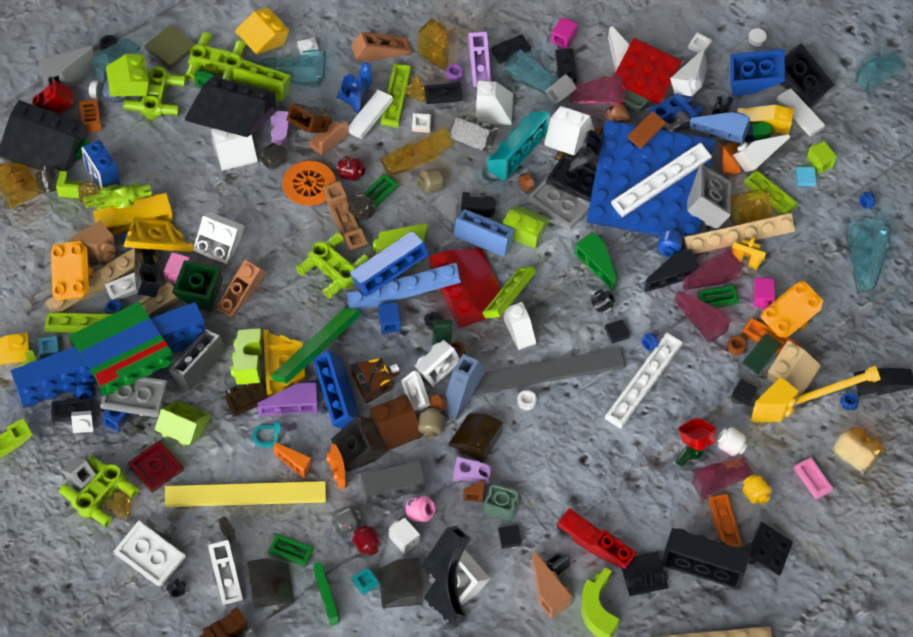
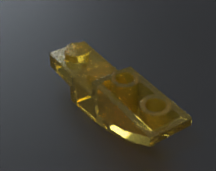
M444 127L414 145L412 142L380 159V162L388 175L406 172L440 157V152L454 145V141Z

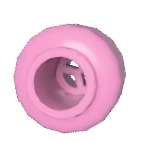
M414 496L406 504L407 517L413 522H428L433 518L436 510L434 502L428 496Z

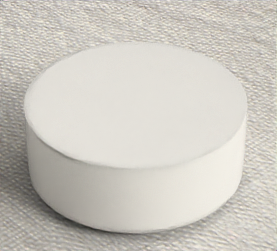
M756 28L750 31L748 40L753 46H762L766 42L767 34L764 30Z
M92 80L89 86V95L91 98L99 99L102 92V83L98 80Z
M524 390L519 393L517 404L522 410H532L536 406L537 397L534 392Z

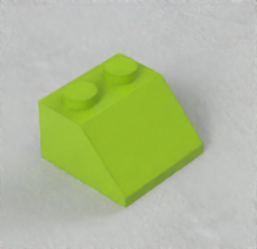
M125 54L106 66L110 96H147L149 81L144 54Z
M516 205L509 210L502 224L515 229L514 241L536 249L551 218Z
M175 400L161 409L155 430L161 432L160 434L164 437L177 439L180 444L191 445L200 437L211 418V414Z

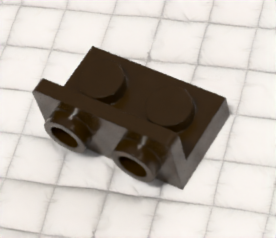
M261 381L260 383L243 384L244 387L238 390L235 386L225 391L226 395L222 399L226 401L232 417L258 407V402L268 398Z

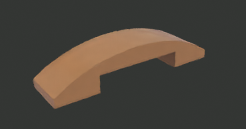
M340 181L322 187L334 222L350 252L368 246L362 229H359L349 207L347 196Z

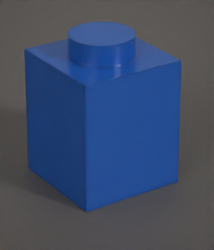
M397 302L378 304L381 334L400 332Z

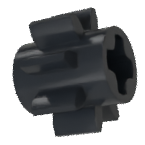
M600 289L594 293L592 305L597 312L604 311L606 314L613 310L615 298L610 291L603 292Z

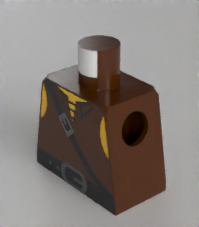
M291 103L286 119L309 133H326L328 126L332 123L331 115L315 106Z
M382 358L351 365V375L366 404L393 388L392 377L400 375L397 364L386 367Z

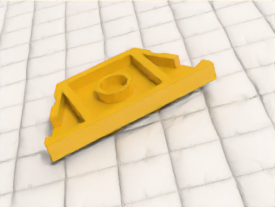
M133 218L124 243V247L181 252H192L194 249V245L192 243L187 244L183 240L184 235L175 229L169 220Z
M263 330L267 397H270L305 381L304 368L287 384L273 381L271 377L281 365L303 346V343L297 340H290L283 335H273L269 330Z

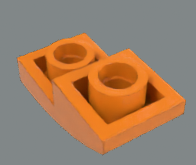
M331 444V451H327V463H330V470L334 471V481H337V488L345 489L343 459L337 446Z

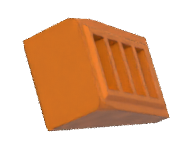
M97 99L79 102L81 122H84L87 133L102 131Z
M275 442L273 445L274 455L305 478L311 468V458Z

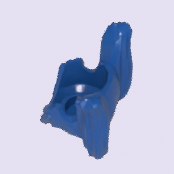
M366 62L361 65L358 78L353 77V74L345 75L336 97L352 105V109L356 113L361 111V101L366 90L372 84L371 64Z

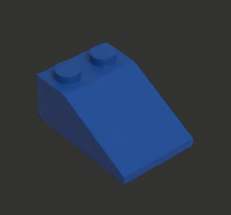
M784 49L730 54V85L733 96L752 95L785 81Z

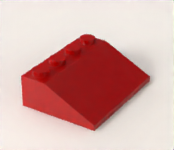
M481 248L447 250L432 255L429 259L430 270L453 263L458 265L461 283L440 288V292L459 329L488 319L484 317L483 311L501 290Z

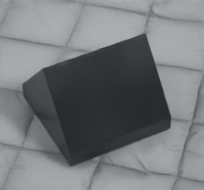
M556 553L546 561L547 567L557 575H560L570 567L569 556L562 553Z

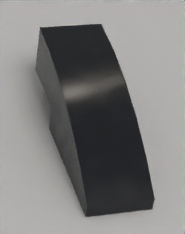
M135 248L134 272L137 294L156 298L160 282L157 275L159 264L155 249Z
M879 368L877 370L881 380L876 382H868L866 380L855 384L858 396L877 392L878 396L912 389L913 374L911 369ZM865 370L853 372V374L857 376L865 373Z

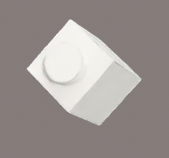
M405 518L395 521L389 528V539L404 555L420 543V534Z

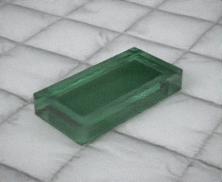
M433 319V345L443 340L448 344L452 342L453 320Z
M765 333L743 361V365L759 375L780 348L781 343Z

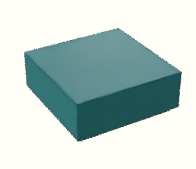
M369 567L351 577L352 582L362 596L380 585V582Z

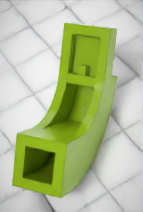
M604 568L601 573L598 572L593 581L587 579L581 598L583 620L596 637H613L620 622V619L604 610L599 600V596L611 578L612 571Z

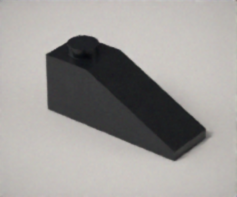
M680 250L673 254L645 280L644 291L649 292L698 277L700 267L692 250Z

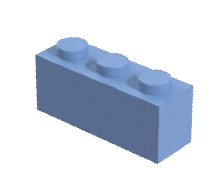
M464 209L456 218L453 236L494 252L497 255L505 256L512 247L515 229Z

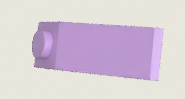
M487 32L469 33L467 36L473 87L478 86V81H491Z

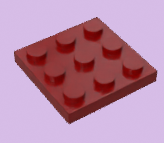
M633 38L611 82L656 104H660L671 84L670 78L677 73L682 61Z

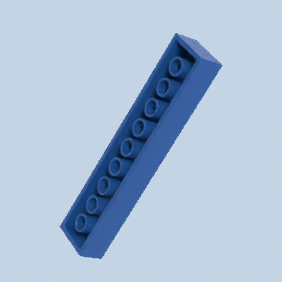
M196 302L150 318L172 352H179L191 346L205 330L204 319ZM76 347L10 370L23 408L35 406L41 401L51 400L63 393H70L80 384L91 385L96 381Z

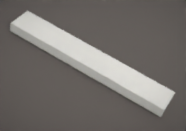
M699 143L612 200L611 204L623 218L697 169L701 164L709 161L712 156L703 144Z
M669 333L664 335L658 347L653 350L606 414L605 419L622 429L683 344L681 340Z

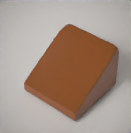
M480 481L464 488L463 500L483 502L485 481Z

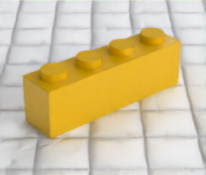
M166 193L155 194L143 199L139 198L133 205L125 208L107 207L93 211L95 223L101 220L113 236L129 231L133 218L173 221L172 210Z

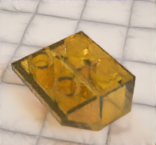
M854 426L841 434L831 451L864 474L881 457L886 448L882 446V442L878 439H872L866 435L867 432L864 429Z

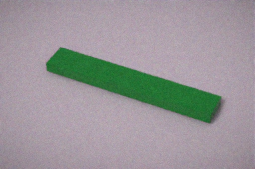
M344 308L271 375L273 381L287 384L360 317L359 310Z

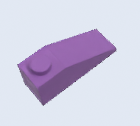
M302 382L295 384L258 402L259 416L317 413L316 383Z

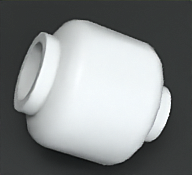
M734 427L724 428L717 438L718 447L730 456H736L738 453L742 454L747 448L745 443L746 436Z

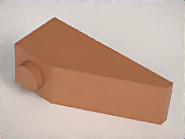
M361 32L351 45L356 60L375 61L411 52L406 37Z

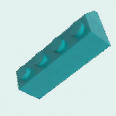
M531 112L527 117H524L520 121L519 126L510 132L508 139L500 143L498 150L489 155L487 171L505 182L546 136L550 112Z

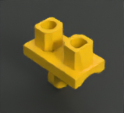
M752 236L750 241L743 239V245L733 242L731 261L741 264L743 256L749 257L748 267L757 270L761 262H764L766 253L759 251L761 244L755 243L756 237Z

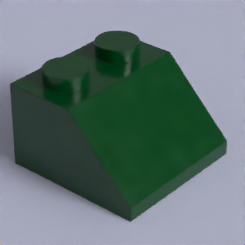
M184 260L172 293L187 304L196 302L198 309L211 312L223 281L221 268Z

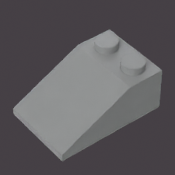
M701 164L687 200V211L692 216L703 220L708 226L718 229L731 216V182Z

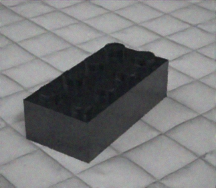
M672 528L665 548L662 566L739 590L751 552L746 551L742 547L729 546L723 541L707 539L700 534L688 533L681 528Z

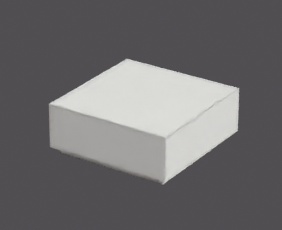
M697 32L689 43L688 48L697 53L700 51L706 53L713 40Z
M413 113L412 132L430 133L431 114Z

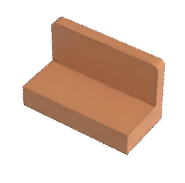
M335 120L328 126L326 133H319L310 140L309 146L321 156L325 155L348 136V123L344 121L340 124Z

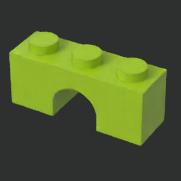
M261 328L238 330L237 338H234L235 352L232 353L234 365H231V375L235 377L237 385L260 383L261 366L258 356H263L264 348Z

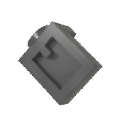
M154 513L150 520L154 524L152 530L169 542L177 528L171 521Z

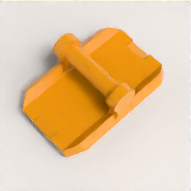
M81 241L54 244L51 250L52 294L55 300L63 301L83 298L89 291V278H93V269L88 267L86 246Z
M805 281L795 283L765 308L760 317L778 337H789L797 329L803 331L808 327V320L821 310L823 300Z

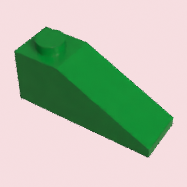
M591 232L576 243L574 254L613 291L617 278L606 245L600 236Z

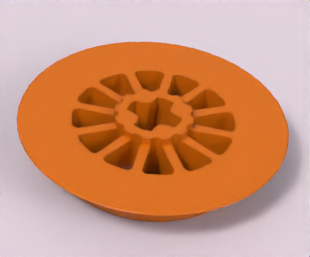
M302 161L294 164L286 171L282 180V187L286 196L293 202L300 205L313 206L326 201L322 187L336 183V178L333 171L325 164L317 161Z

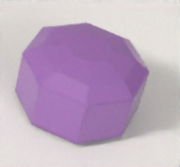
M454 63L447 66L446 77L449 81L453 82L461 80L463 68L459 64Z

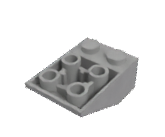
M92 46L82 47L38 60L45 88L56 81L72 89L96 70Z

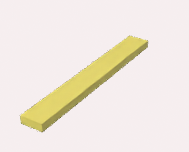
M325 481L165 486V507L326 502Z

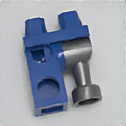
M676 93L673 97L649 109L648 115L653 111L666 122V125L661 130L674 132L679 128L688 130L690 128V119L701 117L703 109L699 105L693 108L690 106L692 104L691 96H680ZM672 119L674 120L671 124L667 123Z
M106 410L102 418L104 426L118 433L122 431L127 436L134 437L138 431V424L141 421L149 420L150 416ZM129 414L133 416L130 422H125Z

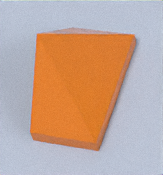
M719 142L722 174H741L740 164L733 156L738 151L737 142Z

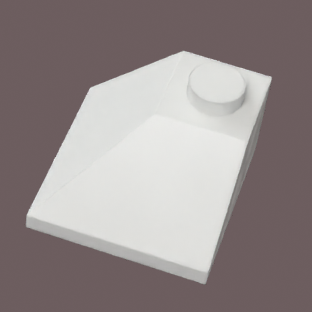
M478 81L475 123L512 125L513 93L497 82Z

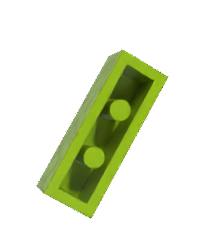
M241 59L234 67L233 81L275 92L276 101L282 102L290 92L291 75Z

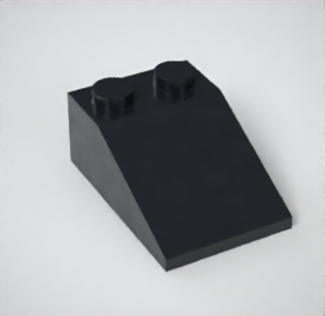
M802 43L793 47L785 54V81L780 84L787 90L792 89L810 107L831 89L834 84Z

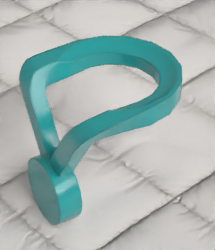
M275 420V425L257 426L252 433L253 442L259 447H274L275 442L278 443L280 421ZM262 429H274V441L261 442L257 439L256 433Z

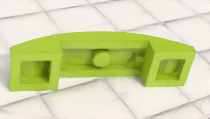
M24 418L7 426V431L0 434V459L17 449L33 435Z

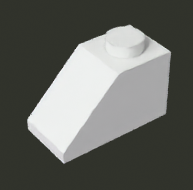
M520 302L509 306L504 312L503 320L517 349L521 350L536 345L530 317L523 303Z

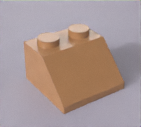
M101 220L68 239L69 242L81 241L86 246L88 264H104L112 261L117 256L113 235Z

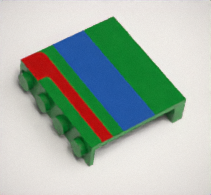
M140 302L69 335L72 347H76L98 382L103 397L113 394L118 389L131 385L136 380L147 377L153 372L173 363L172 351Z

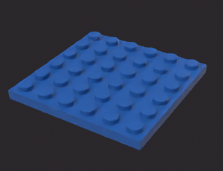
M606 120L603 131L605 137L598 158L586 223L660 236L663 231L670 229L676 230L682 237L699 233L701 219L692 216L687 211V200L699 167L623 218L613 207L611 201L699 143H702L712 156L714 139L660 130L640 149L627 138L637 125ZM711 159L703 165L710 168Z

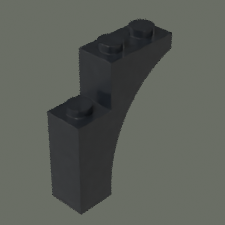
M458 526L446 528L422 564L427 574L436 579L424 599L432 609L441 613L443 619L450 624L463 622L467 616L458 596L457 570L462 553L471 538Z

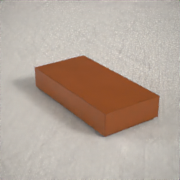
M652 111L627 138L638 148L642 149L666 125V122Z

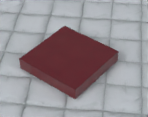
M160 440L128 462L129 468L151 493L184 471V467Z

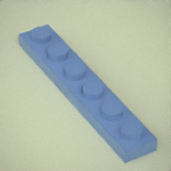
M453 263L392 280L367 297L360 290L347 293L349 308L360 311L385 302H393L461 283L458 265Z

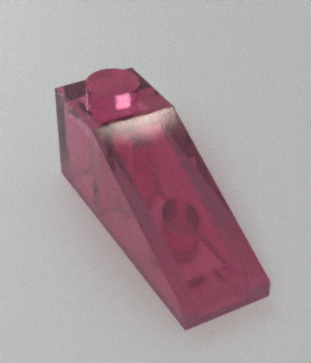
M604 76L577 85V89L571 93L570 103L623 105L626 93L623 78Z
M726 249L686 276L683 288L684 290L726 284L730 280L734 281L741 275L742 263Z
M681 291L676 292L674 303L708 343L727 333L730 322L725 314H722L717 308Z
M740 458L711 464L694 472L692 484L702 499L753 475V472L745 459Z

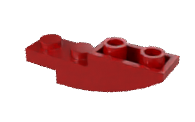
M570 508L557 524L558 527L573 537L572 541L618 567L626 569L637 553L605 529L603 531L599 530Z

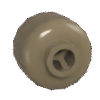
M438 168L423 170L420 172L419 178H417L418 187L426 194L441 191L446 184L445 174Z
M427 408L419 416V432L428 439H434L436 436L441 435L444 429V415L438 409Z

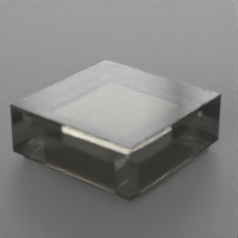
M226 516L219 519V528L225 538L231 543L236 540L235 530Z

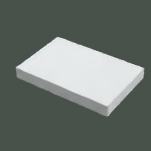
M138 520L113 551L118 557L159 588L165 584L186 557L185 554L140 520Z

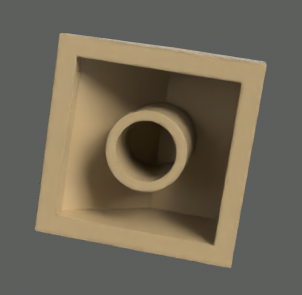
M787 341L769 369L767 379L775 383L782 377L799 390V396L805 393L821 365L804 349Z

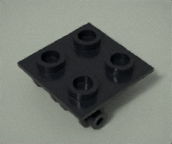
M589 130L586 133L583 146L576 155H573L569 172L576 169L579 170L590 161L594 162L599 158L605 137L604 134L598 136L594 130Z
M761 521L749 550L751 553L748 563L754 565L758 562L778 576H781L793 541Z
M658 551L634 556L626 569L621 568L629 596L669 589L666 580L668 579L667 571L664 572Z

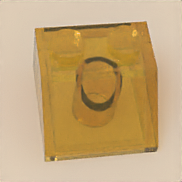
M431 18L418 31V53L443 71H446L448 64L446 27L441 22Z
M7 162L0 165V196L9 209L43 193L26 165Z
M758 189L731 195L730 218L733 225L772 217L769 192Z

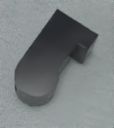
M462 192L461 212L466 209L483 217H491L495 214L496 200L492 196L470 197V192Z

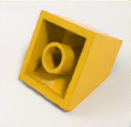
M266 7L254 11L235 32L258 55L284 46L289 29Z
M780 377L755 402L751 421L781 422L785 417L789 418L795 411L794 406L798 402L799 390Z

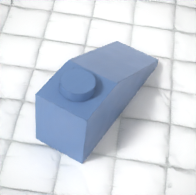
M734 112L694 117L690 119V127L695 131L742 144L750 127V117L743 113Z

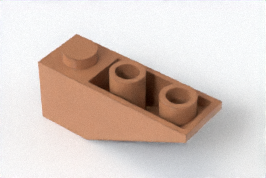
M244 260L216 309L232 318L258 289L267 271L248 260Z
M533 552L531 562L539 604L552 619L571 606L572 593L568 587H564L560 583L558 575L554 571L551 572L547 567L546 560L542 556H538L536 552Z

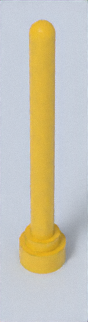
M876 365L868 367V370H865L863 374L797 396L798 402L796 405L866 380L868 382L881 380Z

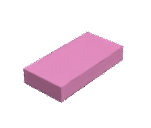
M812 457L794 466V470L815 500L833 490V487Z

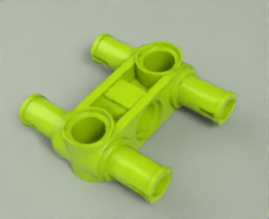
M203 32L198 44L190 49L189 67L184 76H186L188 81H195L194 75L196 70L199 71L200 69L223 75L222 79L232 81L234 67L243 59L242 55L246 48V43L237 40L232 52L208 47L212 40V35Z
M160 66L153 67L147 71L149 81L147 96H143L141 101L124 99L123 110L138 111L141 115H145L147 119L153 120L162 115L178 117L179 105L164 104V99L169 85L185 87L186 76L172 75Z
M137 182L126 186L113 184L101 188L102 190L98 194L83 197V201L87 202L84 203L87 209L93 206L97 210L107 207L125 208L133 205L139 198L151 196L152 191H149L151 189L149 184L140 187Z
M335 232L326 242H316L313 244L311 251L307 254V258L296 266V270L301 276H305L315 266L331 278L333 282L323 289V293L329 299L341 289L352 288L355 284L350 272L369 260V257L363 254L357 261L350 264L334 249L344 242V238L338 232Z
M91 455L87 459V463L98 474L81 492H77L65 483L59 489V494L71 502L72 507L78 511L80 516L93 518L103 527H107L113 518L100 508L117 490L120 489L133 499L138 494L139 488L127 480L126 475L120 471L117 465L104 464L94 455ZM111 475H116L115 478H108ZM83 504H90L87 507H82Z

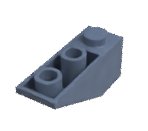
M463 354L452 372L445 395L447 408L443 414L456 420L458 419L486 372L478 360Z

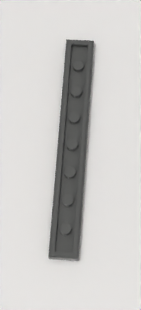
M620 348L485 372L473 395L624 368L625 364Z

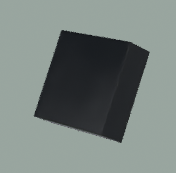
M623 319L606 324L604 327L612 344L630 338Z
M740 379L731 397L749 405L758 387Z
M518 525L498 528L502 549L522 545Z

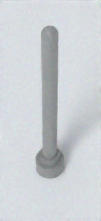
M98 263L92 266L93 272L103 267V265ZM52 287L33 297L25 296L19 299L22 310L27 313L33 310L36 303L52 296Z

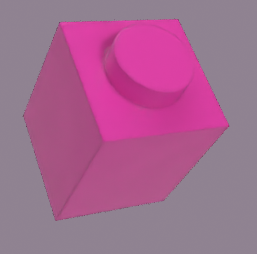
M562 17L552 31L551 43L567 49L577 35L578 24Z
M755 278L752 288L753 307L765 309L775 299L774 279Z

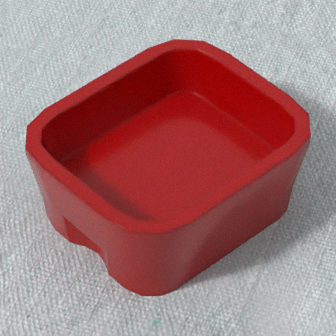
M701 418L691 419L678 428L682 442L697 451H701L716 442L717 428Z

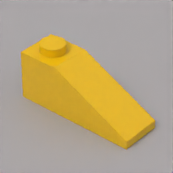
M769 105L738 108L737 113H743L750 117V124L767 122L772 127L771 132L789 135L794 108Z
M28 333L11 334L0 338V365L24 362L26 360L25 352L31 350Z

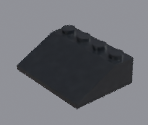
M213 76L202 86L185 116V121L249 137L277 112L275 92Z
M18 100L9 116L0 143V157L48 174L67 171L88 133L84 122Z

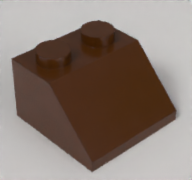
M406 394L370 408V420L386 451L422 437V433L418 430V420Z

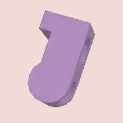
M277 111L271 116V126H274L271 130V143L276 148L284 147L288 140L290 122L286 120L288 112Z
M457 457L452 481L460 482L462 480L475 484L485 481L484 485L489 484L492 468L478 461Z

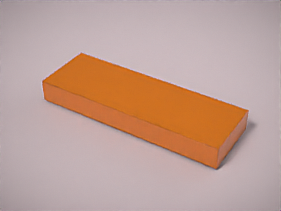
M752 317L742 330V335L778 355L787 341L801 348L800 343L789 337H778L769 326Z
M728 494L708 497L719 541H723L729 546L743 548Z

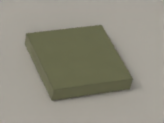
M168 25L145 45V49L171 69L190 53L191 47L196 45V43L172 25Z

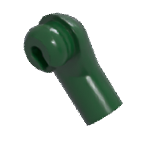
M685 447L675 462L683 467L687 460L702 458L704 450L697 451L692 447Z

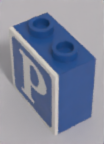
M99 139L82 147L85 169L99 191L105 186L120 185L117 165L101 140Z

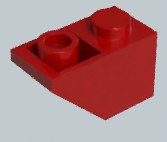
M55 81L35 95L32 104L55 113H62L73 105V89Z

